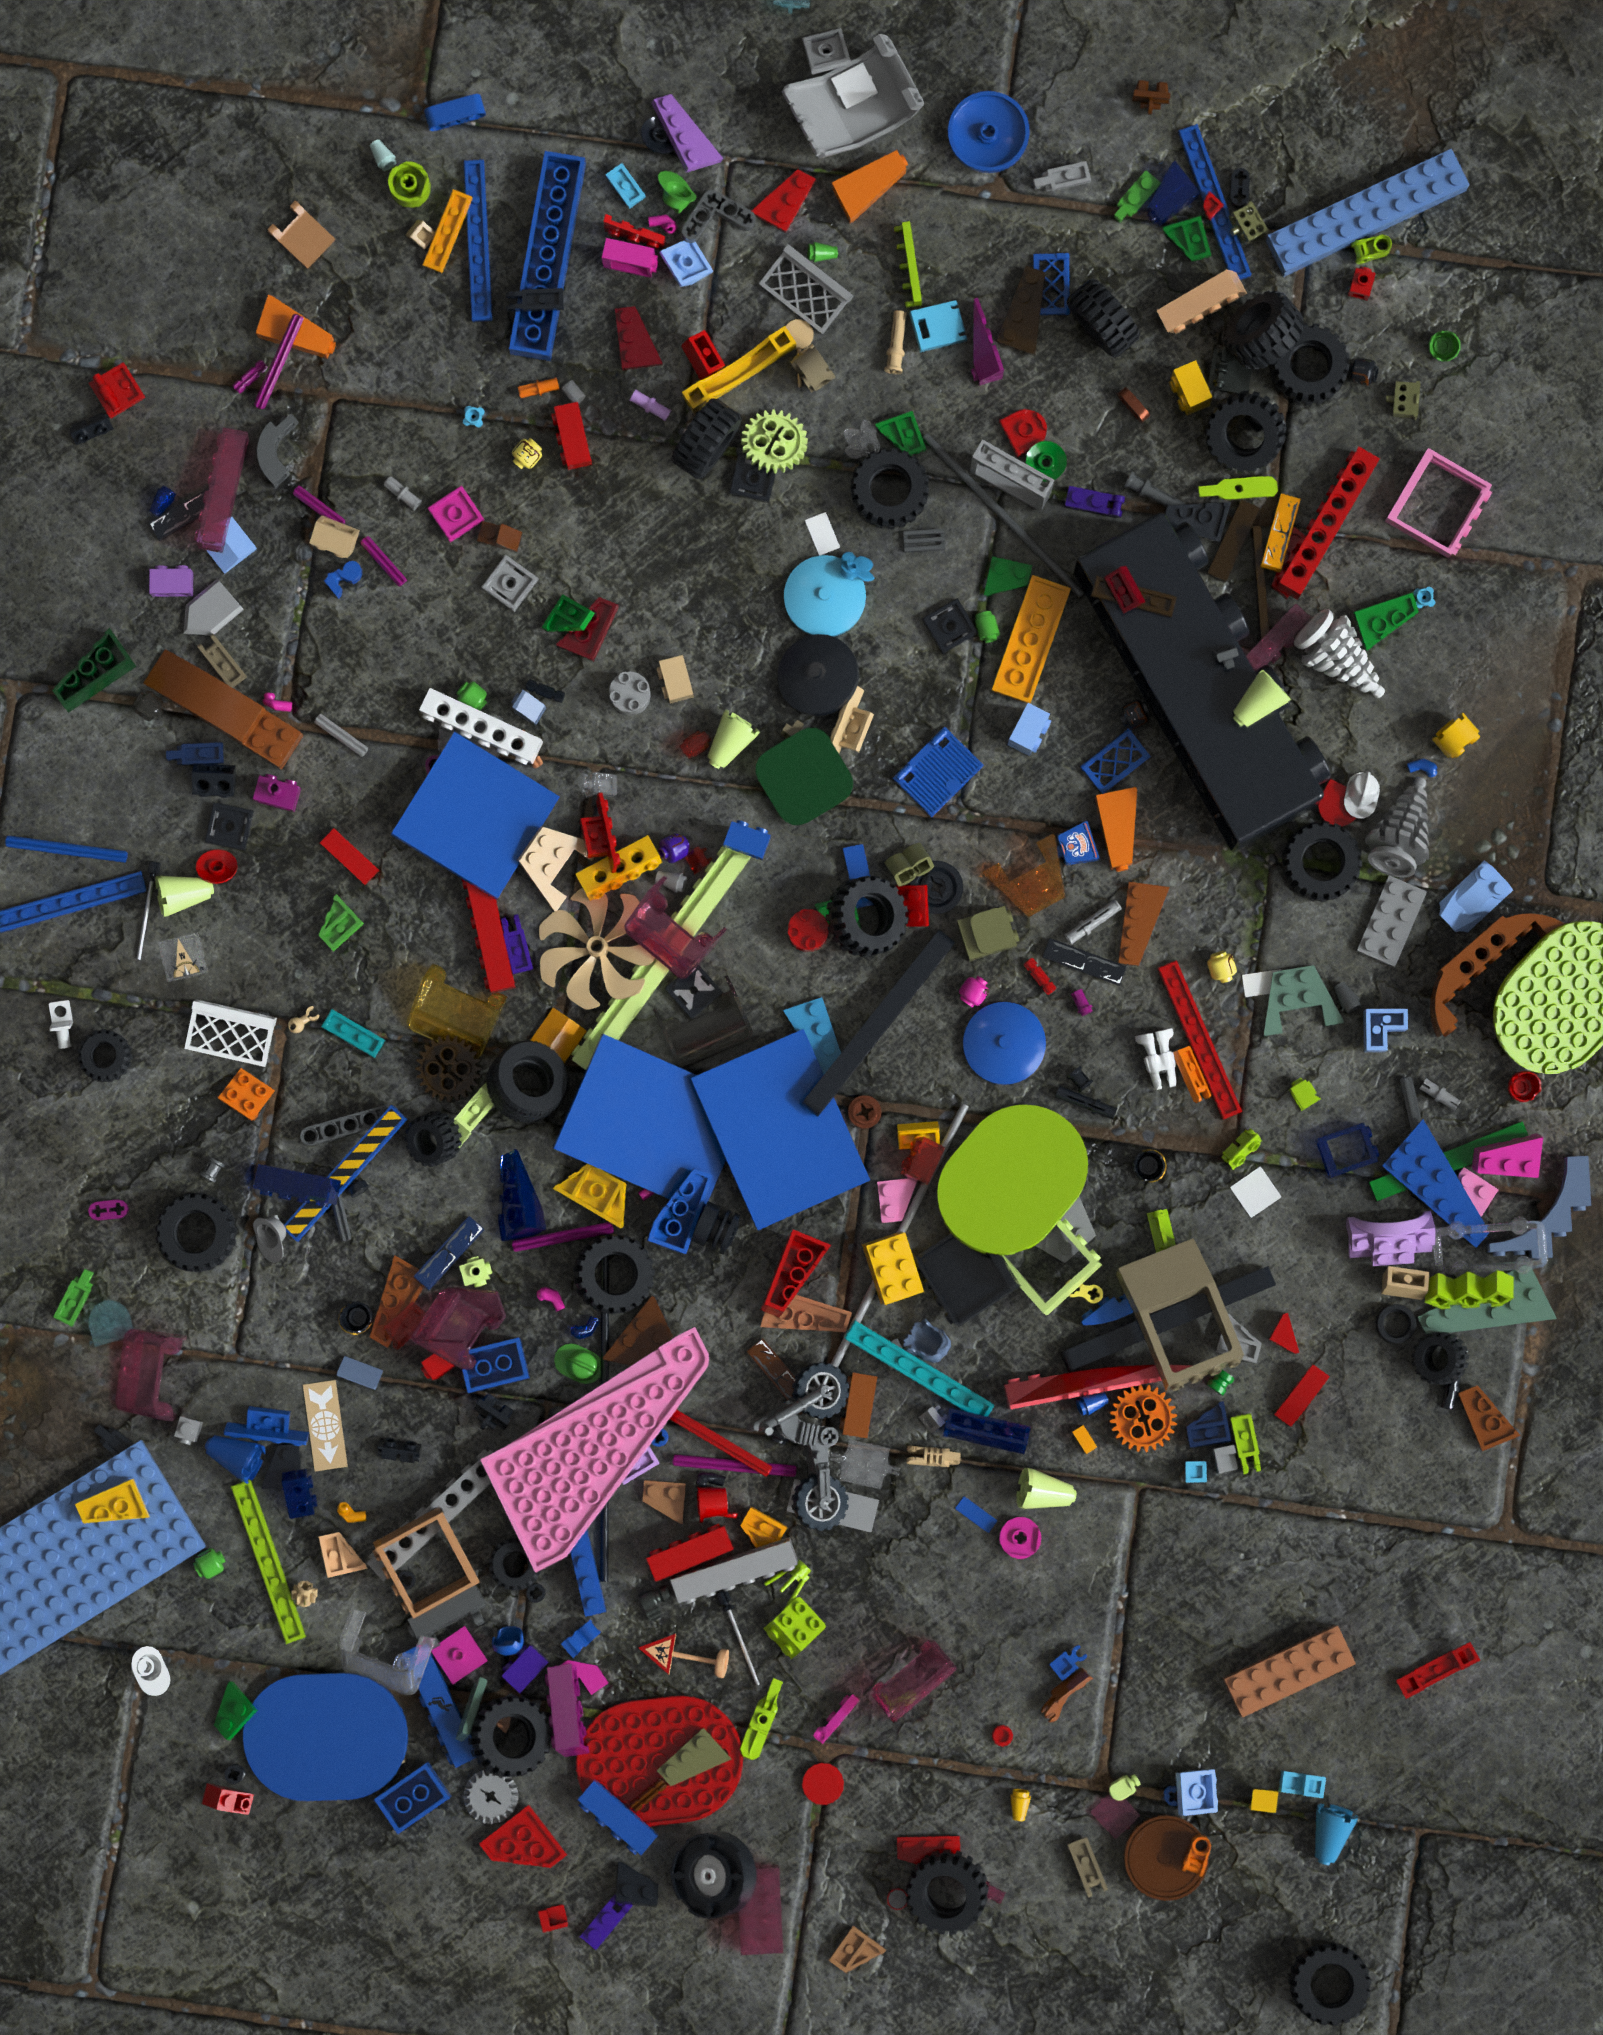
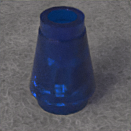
M162 485L161 488H158L149 511L159 517L175 501L176 493Z

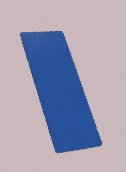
M965 1496L955 1508L987 1533L991 1531L997 1522L995 1518Z

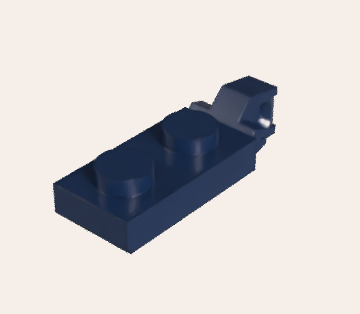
M223 742L181 744V746H177V751H166L167 761H177V765L183 766L194 765L195 763L224 764Z

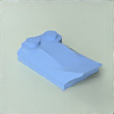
M1484 860L1439 902V915L1455 932L1464 931L1468 933L1513 889L1495 868Z

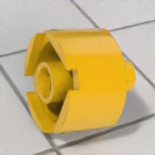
M1463 712L1458 714L1459 718L1456 721L1452 719L1436 733L1438 737H1432V741L1447 758H1457L1465 751L1464 746L1473 744L1480 738L1479 730Z

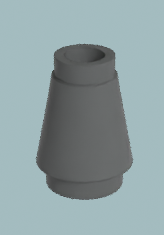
M1341 982L1334 987L1342 1010H1345L1347 1014L1361 1006L1360 998L1345 982Z

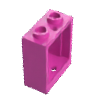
M606 238L602 254L604 268L651 278L652 272L656 273L658 255H655L654 248Z

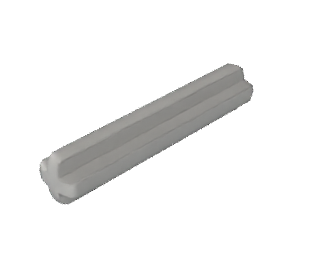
M319 714L314 722L361 757L367 753L368 748L324 715Z

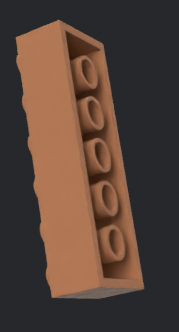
M1333 1625L1222 1679L1239 1715L1243 1718L1356 1663L1339 1627Z

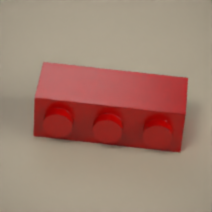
M578 402L554 407L555 413L551 415L554 426L558 425L560 433H556L558 445H563L564 452L560 453L562 464H567L568 470L592 465Z

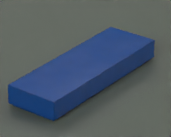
M863 844L843 848L849 880L863 876L870 877ZM862 897L857 902L856 909L874 904Z

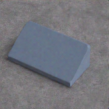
M344 1356L336 1376L376 1390L383 1370Z

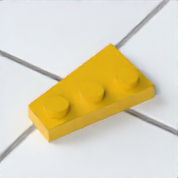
M134 1479L75 1504L83 1523L150 1517Z

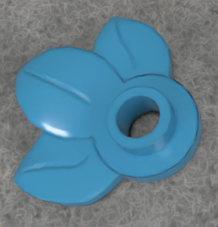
M846 552L842 555L840 574L844 578L853 580L857 577L862 581L874 580V576L869 572L873 567L870 559L863 556L856 557L852 552Z

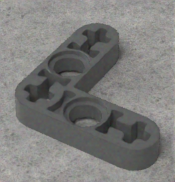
M708 190L704 193L684 224L682 238L687 243L696 242L714 214L744 231L754 228L756 216L752 211L718 191ZM715 197V202L708 203V198ZM726 206H732L735 212L732 215H727L723 209ZM738 211H740V217L738 216V219L736 220L735 218L738 215ZM704 212L707 215V219L699 221L696 219V214ZM749 217L750 222L744 224L743 220ZM695 224V235L688 236L687 231H691Z

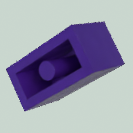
M532 1644L529 1647L524 1645L517 1653L519 1658L514 1663L510 1660L502 1669L505 1672L502 1677L519 1693L550 1662Z

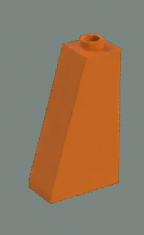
M896 150L832 182V190L850 223L854 222L906 173L908 163L903 154L899 155Z
M268 295L256 330L257 337L280 344L292 315L300 314L275 297ZM303 317V322L291 348L328 359L329 354H333L336 343L331 334Z
M1136 787L1095 796L1110 869H1116V872L1128 870V866L1132 864L1137 801Z

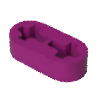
M122 1200L100 1201L92 1203L88 1213L92 1219L97 1221L121 1219L127 1216L129 1207ZM120 1203L124 1210L121 1211V1215H118L115 1211L111 1212L110 1208H116L117 1204ZM98 1205L101 1209H107V1212L100 1213V1217H97V1214H93V1210H96Z

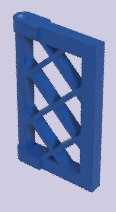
M1069 253L1033 254L1035 269L1039 270V261H1046L1049 265L1043 272H1046L1052 266L1060 274L1053 282L1045 276V280L1050 285L1044 290L1043 298L1050 305L1047 308H1041V315H1070V310L1066 303L1067 298L1070 296ZM1064 260V270L1062 272L1054 265L1056 261ZM1061 276L1064 278L1063 292L1054 285ZM1051 286L1060 294L1053 302L1044 295ZM1061 297H1064V308H1057L1054 304Z
M1128 728L1080 767L1100 793L1104 794L1151 756ZM1126 737L1131 741V748L1118 745ZM1112 748H1116L1115 760L1102 759L1104 754ZM1118 749L1130 750L1129 762L1117 761ZM1133 750L1139 751L1142 755L1136 762H1131ZM1095 761H1100L1098 773L1092 772L1089 768ZM1102 761L1114 763L1113 774L1101 773ZM1116 763L1129 764L1128 768L1122 773L1115 775ZM1100 776L1112 777V780L1103 786L1100 782Z

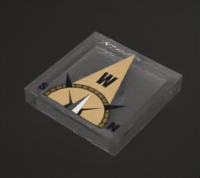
M198 932L158 942L168 983L208 973Z

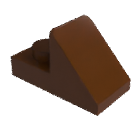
M482 521L477 542L517 552L522 532L505 524L500 526Z

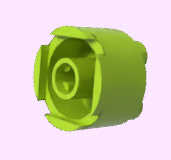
M410 161L403 162V164L394 167L389 174V189L393 199L399 205L407 208L420 207L428 199L431 184L427 172L420 164ZM410 182H413V186L406 187V184L409 185Z

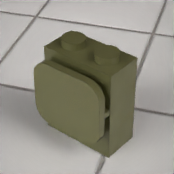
M1005 906L957 920L969 962L1017 947L1016 942L1019 941L1016 929L1012 930L1010 922H1013L1010 910L1006 911Z

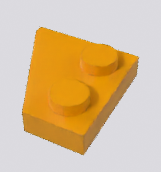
M753 1507L749 1508L740 1525L756 1548L781 1540L787 1529L786 1525Z

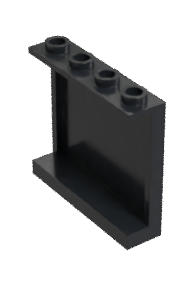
M952 1233L918 1256L913 1254L917 1271L919 1273L922 1272L925 1276V1279H923L925 1285L929 1290L933 1289L936 1296H934V1299L940 1307L943 1306L947 1313L944 1315L950 1324L954 1323L958 1327L1021 1286L1002 1255L985 1254L973 1250L961 1243Z

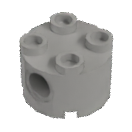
M631 671L622 672L615 677L610 685L611 703L621 714L632 716L641 713L650 703L649 683L639 673Z

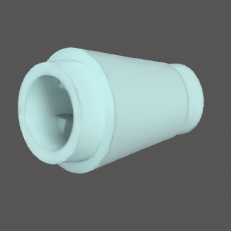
M380 140L373 141L370 144V148L378 168H381L383 171L390 170L396 164L395 156Z

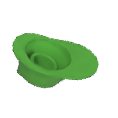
M662 171L658 174V181L663 188V202L676 213H681L690 202L696 200L695 193L678 174L670 171Z
M565 1344L556 1352L554 1358L555 1366L564 1376L583 1384L593 1383L601 1376V1359L594 1352L576 1344Z

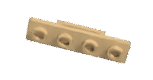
M858 685L852 698L839 711L838 721L831 732L830 739L838 753H840L842 747L856 752L860 751L874 716L869 711L857 708L864 692Z

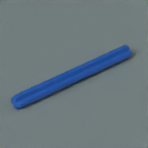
M7 836L5 840V846L18 849L124 863L128 857L126 851L15 836Z

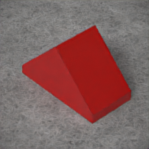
M1284 1313L1279 1318L1268 1340L1292 1354H1297L1299 1349L1288 1313Z

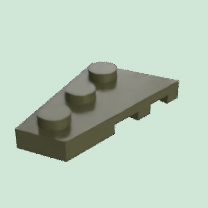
M703 1727L666 1761L657 1772L670 1786H673L732 1758Z

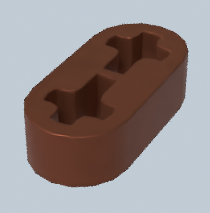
M1124 387L1117 393L1119 399L1138 421L1143 423L1150 417L1147 409L1128 388Z

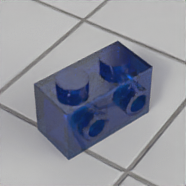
M307 1468L282 1473V1486L289 1518L314 1515L315 1507L318 1506L316 1494H312L311 1488H314L312 1475L308 1476Z

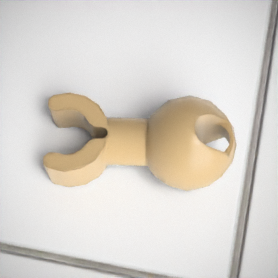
M310 1006L305 1015L300 1018H292L288 1023V1028L293 1033H300L306 1023L317 1021L320 1015L308 1017L309 1012L313 1010V1006Z

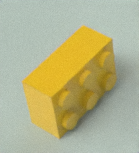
M900 1231L862 1244L880 1304L887 1305L924 1292L905 1232Z

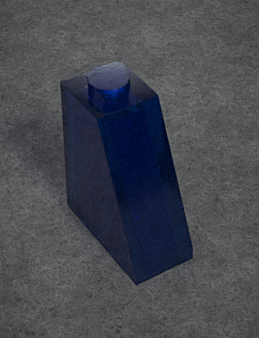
M1176 161L1169 167L1148 206L1147 211L1149 213L1147 215L1149 219L1159 226L1195 201L1200 194L1199 190Z

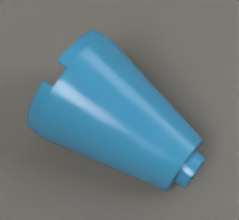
M1318 1804L1316 1809L1315 1857L1319 1863L1330 1865V1863L1336 1861L1357 1823V1814L1353 1817V1812L1346 1808L1330 1804V1808H1325L1324 1804Z

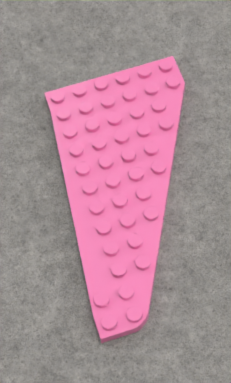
M695 1327L671 1339L648 1356L504 1448L480 1459L535 1572L568 1556L707 1369L709 1354Z

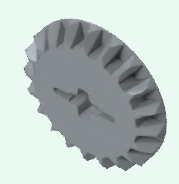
M484 1769L474 1774L467 1782L464 1789V1803L469 1814L474 1819L488 1824L499 1823L507 1819L515 1810L518 1802V1789L511 1777L496 1776V1774H490ZM482 1790L489 1793L494 1791V1796L499 1802L494 1800L488 1802L486 1800L487 1796Z

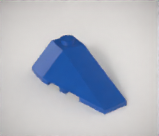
M693 1169L653 1221L647 1241L674 1252L686 1254L713 1175Z

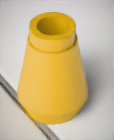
M1013 1789V1794L1010 1795L1013 1820L1025 1821L1031 1799L1030 1791Z

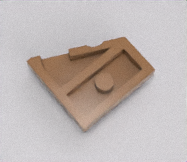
M853 1925L829 1961L847 1973L855 1969V1967L868 1962L870 1959L883 1954L886 1949Z

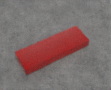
M333 828L320 842L364 885L379 872V869L336 829Z

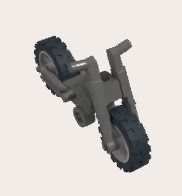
M818 1362L808 1364L809 1366L801 1369L800 1374L797 1373L795 1376L796 1381L792 1384L794 1392L788 1401L767 1412L765 1416L755 1422L748 1424L747 1431L759 1430L767 1435H772V1427L776 1425L780 1435L793 1443L803 1444L804 1450L802 1454L807 1459L808 1478L802 1479L800 1481L801 1484L795 1487L794 1490L796 1492L792 1495V1510L795 1511L796 1519L800 1520L803 1526L823 1531L830 1530L833 1526L839 1525V1521L845 1518V1511L849 1507V1504H847L849 1497L845 1493L844 1485H841L839 1480L830 1476L828 1449L837 1443L839 1435L837 1430L832 1427L805 1423L798 1418L797 1414L802 1412L810 1417L820 1419L833 1417L847 1403L845 1401L849 1397L847 1392L849 1384L845 1380V1374L841 1373L838 1367ZM825 1375L820 1385L817 1376ZM813 1379L815 1383H812V1384H810V1386H809V1383H810L811 1380ZM828 1379L831 1380L832 1386L826 1385ZM823 1398L829 1400L825 1405H823ZM833 1501L832 1508H829L828 1504ZM816 1508H818V1518L811 1515ZM822 1510H827L829 1513L822 1517Z

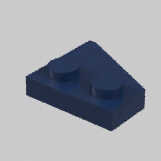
M1224 1401L1218 1403L1214 1408L1186 1427L1189 1448L1231 1442Z

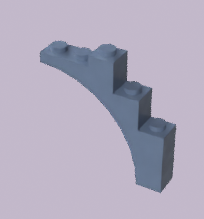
M1588 1156L1564 1158V1175L1560 1191L1544 1218L1532 1229L1516 1238L1487 1244V1253H1493V1256H1505V1252H1513V1255H1526V1251H1528L1529 1259H1535V1263L1547 1262V1258H1553L1551 1233H1554V1237L1567 1236L1566 1232H1572L1571 1207H1573V1211H1585L1586 1207L1591 1206Z

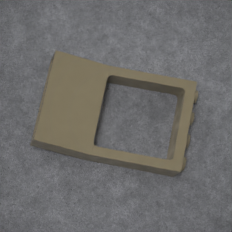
M1194 1238L1118 1268L1116 1276L1138 1320L1166 1391L1171 1389L1177 1391L1188 1382L1192 1384L1197 1383L1203 1379V1376L1208 1374L1214 1376L1220 1373L1223 1368L1228 1366L1229 1368H1234L1241 1363L1240 1361H1242L1244 1353L1215 1281ZM1204 1293L1213 1311L1228 1352L1179 1372H1173L1149 1314Z

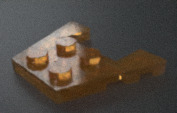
M1054 833L1036 842L1046 862L1016 879L1009 881L1000 863L983 871V874L997 888L1002 890L1028 917L1066 897Z

